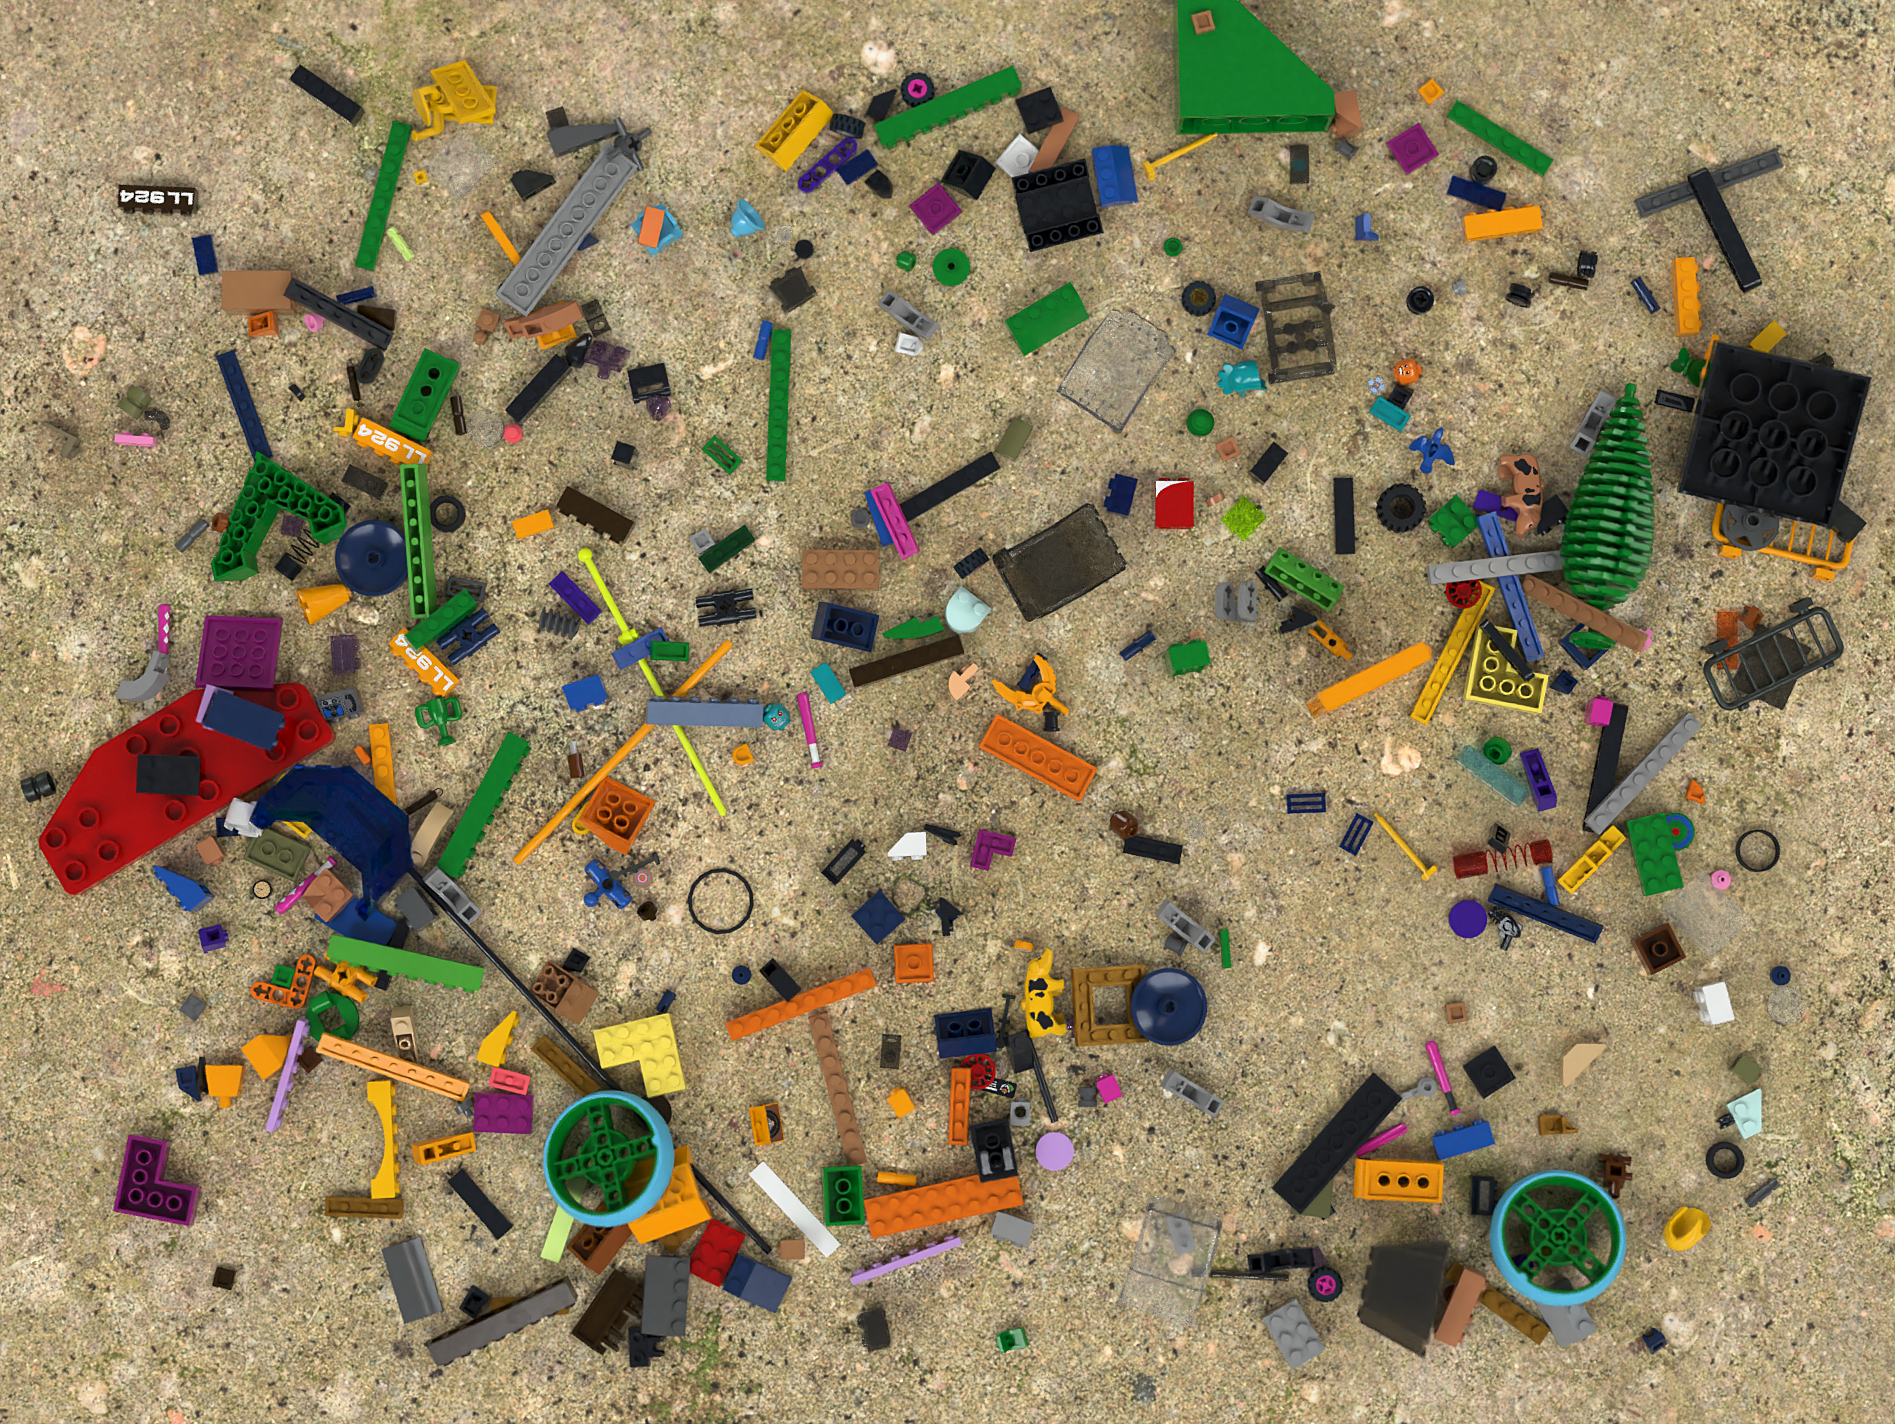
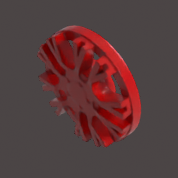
M1478 579L1470 580L1468 584L1466 583L1467 581L1463 583L1455 582L1458 584L1457 587L1447 583L1446 597L1453 606L1461 609L1475 606L1482 595V587ZM1476 581L1478 586L1471 587V584ZM1449 588L1456 589V592L1449 594ZM1472 590H1478V593H1472ZM1458 595V597L1452 601L1451 598ZM1471 595L1476 596L1474 601L1470 600ZM1468 598L1469 604L1466 605L1465 599ZM1459 599L1463 600L1462 605L1457 604Z
M969 1055L961 1063L960 1067H966L964 1066L965 1063L972 1066V1089H984L993 1082L996 1068L994 1062L987 1055ZM979 1056L982 1057L981 1064H978ZM975 1057L976 1063L971 1064L969 1059ZM987 1059L991 1064L984 1067L983 1062ZM993 1068V1071L985 1072V1069ZM985 1074L992 1075L990 1081L985 1079ZM981 1078H983L985 1081V1085L983 1086L980 1081ZM974 1079L979 1081L978 1086L972 1085Z

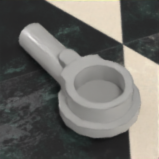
M1422 1078L1418 1082L1417 1087L1399 1094L1403 1098L1401 1101L1419 1094L1427 1097L1432 1096L1436 1092L1437 1085L1432 1078Z

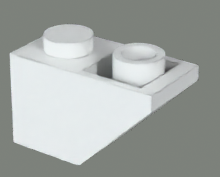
M926 832L906 833L888 852V857H892V861L904 860L905 856H911V860H923V856H927Z

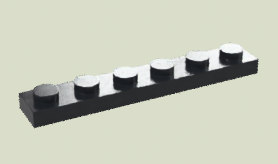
M291 278L283 296L384 351L387 350L394 335L390 330L295 278Z
M987 453L900 504L907 523L1001 469L993 453Z

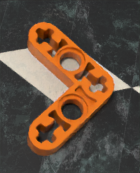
M305 954L299 958L290 989L265 982H256L251 986V995L256 999L292 1009L304 1007L317 965L315 957ZM307 958H310L309 961L312 962V966H308L306 972H310V975L299 973L300 970L304 971L305 964L302 963ZM300 976H304L307 979L305 987H299L297 984V979ZM260 985H262L263 990L269 991V987H271L272 989L269 992V999L266 998L268 994L261 993L258 996V992L255 991V988L260 987ZM295 988L297 990H305L304 994L300 993L299 999L302 1002L298 1003L297 1006L292 1001V998L297 997L298 992H294ZM276 990L283 992V999L281 1001H276L273 997Z

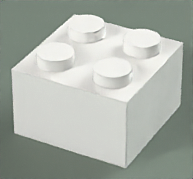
M1713 982L1694 987L1693 997L1695 1002L1699 1004L1698 1016L1704 1025H1715L1735 1020L1725 982Z

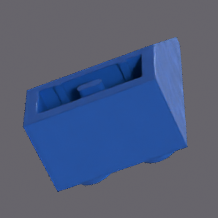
M153 866L155 870L154 875L159 881H164L167 884V891L173 897L176 895L180 900L178 904L184 911L198 912L215 898L204 883L164 866Z

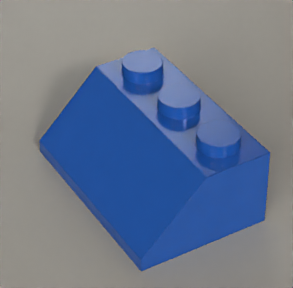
M1108 145L1092 148L1091 156L1101 209L1137 203L1138 197L1129 146Z

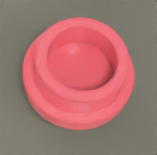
M510 424L504 429L503 435L509 443H517L521 440L523 432L518 425Z

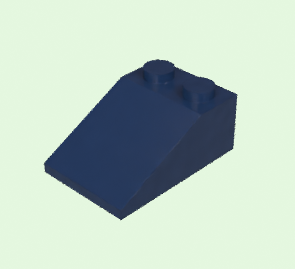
M819 601L811 639L871 652L879 615Z
M740 1253L722 1290L776 1313L792 1277Z

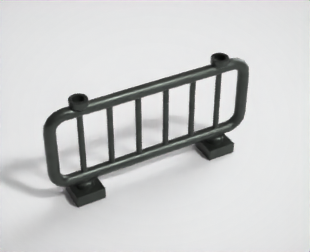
M1806 597L1788 605L1791 613L1798 612L1799 615L1725 651L1723 648L1729 646L1726 639H1718L1704 646L1706 654L1714 655L1705 662L1703 672L1717 704L1724 710L1731 711L1738 708L1739 711H1743L1750 707L1749 702L1822 666L1824 670L1835 665L1833 661L1841 657L1844 645L1829 612L1823 607L1809 609L1808 607L1814 605L1811 597ZM1817 614L1823 617L1836 645L1835 652L1826 656L1809 619ZM1806 620L1823 657L1809 664L1792 627ZM1789 628L1806 665L1793 673L1775 634ZM1771 636L1789 675L1776 681L1758 644ZM1755 645L1772 683L1758 689L1741 652ZM1738 653L1755 689L1754 692L1744 697H1741L1724 660ZM1720 661L1738 700L1731 703L1725 702L1711 673L1712 665Z

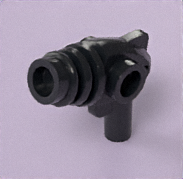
M1494 906L1487 915L1490 916V919L1494 917L1492 921L1495 922V925L1499 923L1497 927L1500 930L1499 936L1504 938L1500 949L1507 951L1512 938L1521 937L1523 925L1516 922L1512 916H1506V912L1502 915L1504 911L1501 910L1499 912L1500 908Z

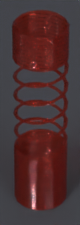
M1548 839L1533 841L1530 844L1527 842L1524 846V852L1521 846L1516 844L1514 854L1508 846L1516 869L1518 868L1516 861L1517 846H1519L1522 852L1525 867H1527V844L1530 847L1535 866L1553 862L1552 849ZM1490 850L1453 856L1456 878L1459 880L1487 875L1488 851L1493 859L1496 872H1498L1497 850H1495V859ZM1505 851V852H1504V855H1503V854H1501V855H1502V858H1503V861H1504V864H1505V869H1506V871H1507L1508 868H1507L1506 851Z

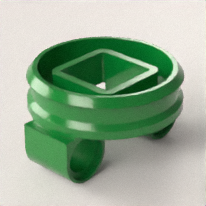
M327 990L308 999L310 1006L306 1013V1019H309V1033L317 1042L320 1041L323 1032L348 1041L353 1040L352 1037L359 1026V1012L351 999L342 994L328 993ZM337 1006L346 1024L328 1032L320 1014Z

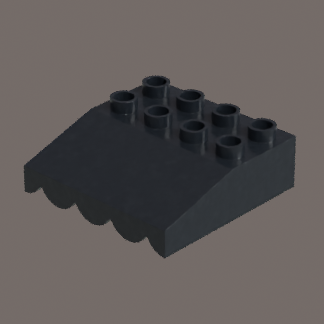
M1714 340L1692 422L1677 492L1831 529L1872 377Z

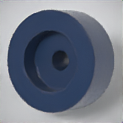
M740 965L734 968L732 979L735 983L744 985L750 981L752 974L748 967Z
M1777 966L1771 970L1770 980L1775 985L1782 986L1790 981L1791 974L1786 967Z

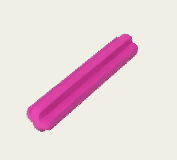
M1400 1123L1364 1142L1355 1154L1357 1157H1361L1408 1131L1406 1125Z

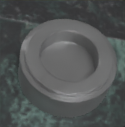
M856 509L851 515V522L856 528H865L870 522V515L864 509Z

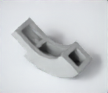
M1255 195L1248 211L1250 215L1269 225L1294 233L1298 231L1309 233L1315 217L1310 212L1287 208L1270 198Z
M888 290L877 304L906 329L926 340H929L940 326L936 321L920 313L900 295L891 290Z
M154 650L145 673L135 681L122 679L116 698L129 702H143L156 696L166 685L170 677L164 674L170 656Z
M435 866L423 878V881L468 926L482 913L481 909L468 894L438 866Z
M1167 899L1154 913L1167 926L1204 954L1216 940L1207 930L1194 922Z
M1169 1069L1160 1084L1163 1088L1216 1118L1225 1101Z

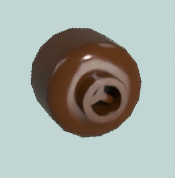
M1125 810L1117 811L1110 818V829L1120 838L1127 839L1137 833L1138 821Z

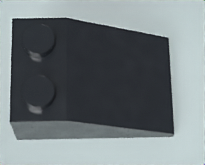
M138 754L136 793L199 796L201 757Z
M1008 1118L970 1125L980 1183L1019 1176Z

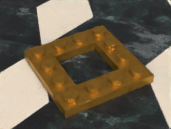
M1145 965L1071 969L1075 1047L1149 1042L1135 1027L1130 1012L1131 996L1138 982L1145 976ZM1125 985L1127 1024L1095 1026L1093 987Z

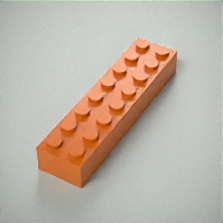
M979 1173L864 1199L872 1239L1024 1205L1018 1176L980 1183Z

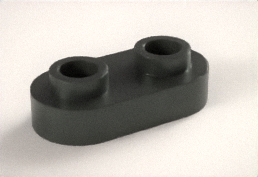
M371 348L365 353L356 371V378L361 384L369 385L375 381L385 361V356L381 350ZM373 356H378V361L373 362ZM366 372L370 374L367 379L363 377Z

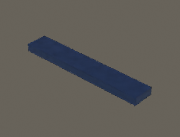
M231 350L216 356L254 462L256 461L254 457L257 451L267 458L274 457L235 351Z
M1497 883L1494 884L1487 900L1490 903L1592 943L1597 942L1603 930V925Z

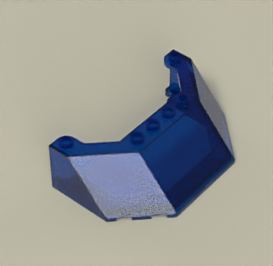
M296 764L258 799L249 819L255 827L261 830L268 829L276 821L304 822L361 872L363 897L356 903L355 912L365 922L380 908L413 867L409 816L351 766L331 767V765L304 766V764Z

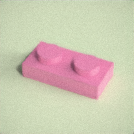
M121 432V435L115 434L114 442L119 445L157 447V439L152 437V434L140 433V436H133L131 432Z

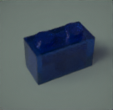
M1115 474V478H1110L1108 489H1111L1110 497H1105L1103 507L1107 508L1105 513L1128 518L1138 479L1120 474Z

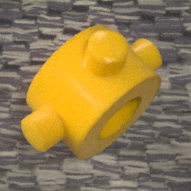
M426 170L413 173L416 185L428 183L429 180L425 174Z

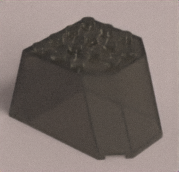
M1449 1239L1376 1242L1375 1246H1371L1368 1260L1372 1261V1263L1367 1265L1364 1280H1368V1282L1363 1284L1360 1299L1364 1301L1363 1305L1359 1304L1356 1317L1360 1318L1359 1323L1412 1353L1425 1358L1426 1348L1423 1347L1424 1343L1428 1344L1450 1244Z

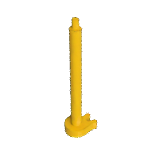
M1217 132L1210 133L1152 163L1148 161L1143 162L1142 168L1149 181L1154 180L1156 177L1153 169L1213 140L1214 137L1218 136Z
M1377 812L1374 814L1379 824L1422 871L1423 875L1420 877L1424 881L1439 869L1436 864L1428 869L1388 822Z

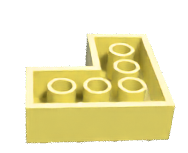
M1477 624L1463 700L1537 715L1541 714L1549 675L1534 673L1535 677L1526 683L1511 668L1509 662L1483 633L1479 624ZM1495 626L1514 649L1518 630Z
M670 1013L593 1031L601 1068L609 1069L640 1061L648 1098L688 1090Z

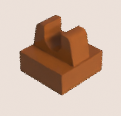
M1744 606V610L1748 614L1746 616L1738 615V618L1749 630L1754 631L1764 615L1755 606Z

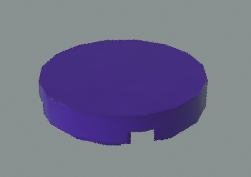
M1463 900L1451 908L1448 915V923L1451 930L1457 936L1474 938L1485 930L1487 914L1479 903L1472 900Z

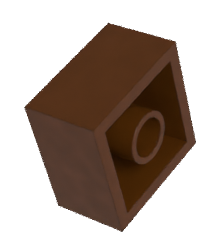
M1663 923L1630 940L1647 975H1653L1687 958L1669 923Z

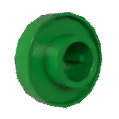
M1205 409L1192 411L1186 421L1189 433L1196 437L1209 435L1215 424L1212 414Z
M1492 737L1484 744L1483 754L1489 762L1495 765H1502L1510 759L1512 748L1505 739Z

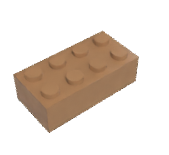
M802 549V590L879 591V550Z

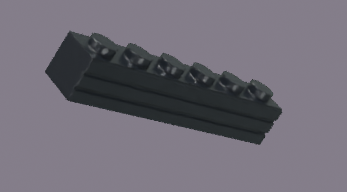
M399 919L389 946L403 949L410 931L405 922L406 920ZM380 969L374 987L387 991L393 976L388 975L386 970Z

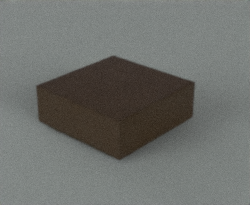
M218 1266L212 1286L232 1290L237 1271Z

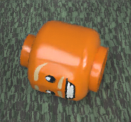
M1413 358L1398 361L1396 367H1393L1396 382L1399 381L1402 385L1417 382L1419 375L1422 374L1421 364L1416 363Z

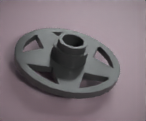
M1728 504L1722 515V529L1726 538L1735 547L1745 551H1757L1768 546L1777 536L1780 524L1779 516L1773 514L1774 518L1763 515L1762 512ZM1728 512L1736 521L1729 530L1727 529L1726 521ZM1774 529L1771 537L1763 543L1762 531ZM1746 536L1751 546L1742 545L1734 539Z

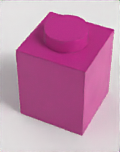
M1107 1072L1098 1076L1099 1080L1095 1083L1105 1104L1123 1096L1113 1074L1109 1075Z

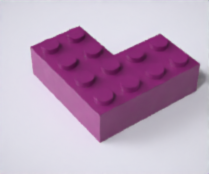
M129 1134L113 1212L191 1226L195 1222L202 1186L164 1179L172 1141L139 1134Z

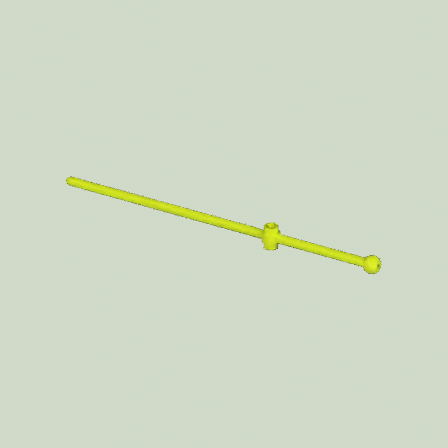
M587 547L578 551V559L585 562L622 631V635L618 636L619 642L623 647L640 638V635L635 627L630 630L591 559L592 551ZM645 658L639 660L638 663L655 695L663 696V699H666ZM672 725L721 816L726 815V809L681 725Z

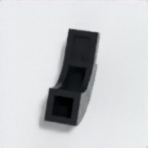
M1313 1247L1284 1248L1247 1255L1249 1274L1315 1267Z

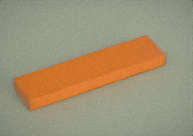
M951 1067L948 1145L968 1146L971 1068Z

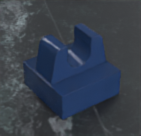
M1655 1328L1651 1329L1654 1334L1652 1338H1648L1645 1334L1642 1335L1651 1355L1668 1344L1661 1331L1659 1332Z

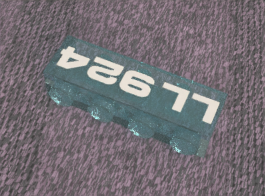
M1470 745L1465 746L1455 759L1457 764L1514 807H1519L1531 792Z

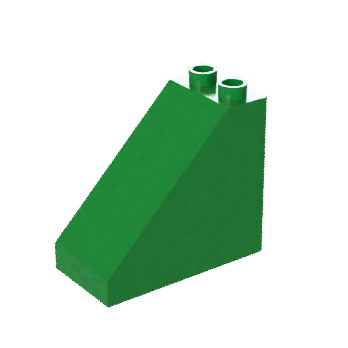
M1172 0L1176 135H1200L1216 132L1217 134L1328 131L1335 115L1334 91L1238 0ZM1210 10L1215 30L1196 35L1191 15Z

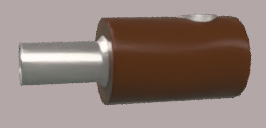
M576 741L569 742L571 755L567 756L570 778L585 777L582 754L577 753Z

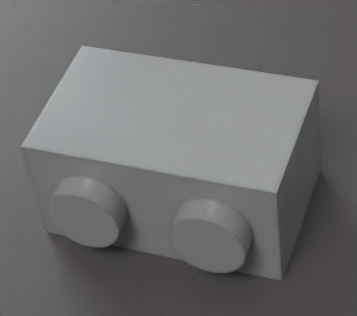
M998 1210L990 1233L994 1234V1239L1000 1241L1008 1239L1012 1241V1245L1022 1248L1023 1245H1028L1035 1223Z

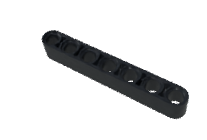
M1703 167L1688 174L1687 180L1739 288L1743 293H1746L1761 286V277L1709 170Z
M1613 703L1609 725L1602 727L1584 820L1613 790L1628 714V705ZM1584 821L1583 831L1595 833Z

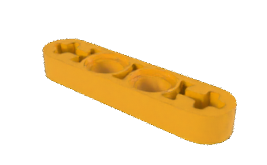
M487 209L480 216L516 267L521 257Z

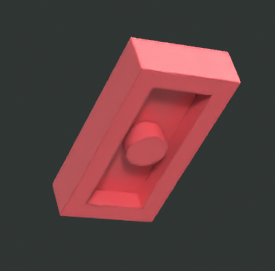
M493 1067L488 1086L527 1095L531 1076Z

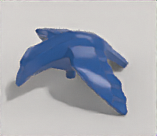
M1443 427L1437 429L1430 440L1425 436H1421L1409 445L1410 450H1418L1423 454L1420 470L1425 474L1432 472V464L1435 459H1442L1450 466L1455 465L1450 447L1447 444L1442 445L1440 443L1443 436Z

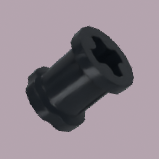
M1043 712V716H1045L1043 732L1060 731V728H1058L1060 712Z

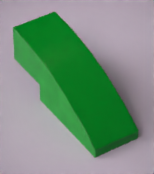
M938 616L923 623H919L918 618L915 617L882 633L885 639L914 640L933 636L943 632L944 628Z

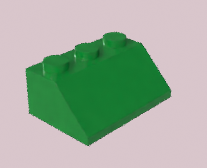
M862 1166L821 1167L823 1225L829 1227L865 1224Z

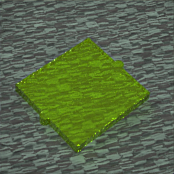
M1243 496L1221 521L1231 529V533H1235L1241 540L1245 541L1265 520L1266 516L1257 508L1256 504L1253 505Z

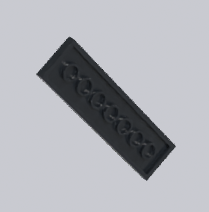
M1373 1072L1271 1189L1294 1210L1302 1214L1403 1098Z

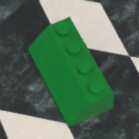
M1069 282L1006 319L1005 326L1023 356H1026L1089 319V316L1080 296L1072 283Z

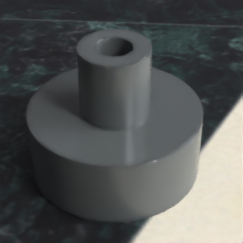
M469 1098L454 1110L457 1115L464 1113L468 1119L474 1115L470 1109L474 1103Z

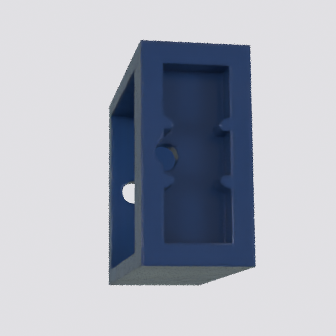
M1579 623L1558 644L1585 671L1609 649H1601L1588 660L1574 644L1569 642L1570 634L1579 632L1585 626Z

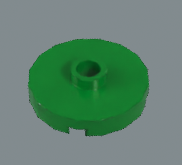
M944 249L934 258L932 265L933 274L944 286H958L969 276V259L959 249ZM953 264L955 268L953 270L948 269V265Z

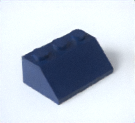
M992 1008L934 1015L939 1059L997 1052Z

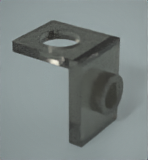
M598 299L580 306L594 337L611 330ZM598 322L604 323V327L600 330L594 329L595 324Z
M882 1034L880 1068L899 1069L901 1035ZM887 1039H894V1040H896V1041H895V1042H889V1041H887Z

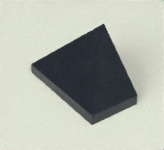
M472 1285L459 1309L475 1319L492 1294Z

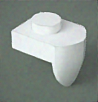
M898 333L895 352L911 356H917L922 352L924 346L919 337Z

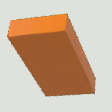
M649 206L645 207L637 244L654 249L657 248L665 211Z

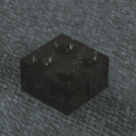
M884 1305L862 1309L860 1315H857L859 1329L863 1328L864 1332L861 1337L863 1348H867L868 1352L890 1348L892 1342Z

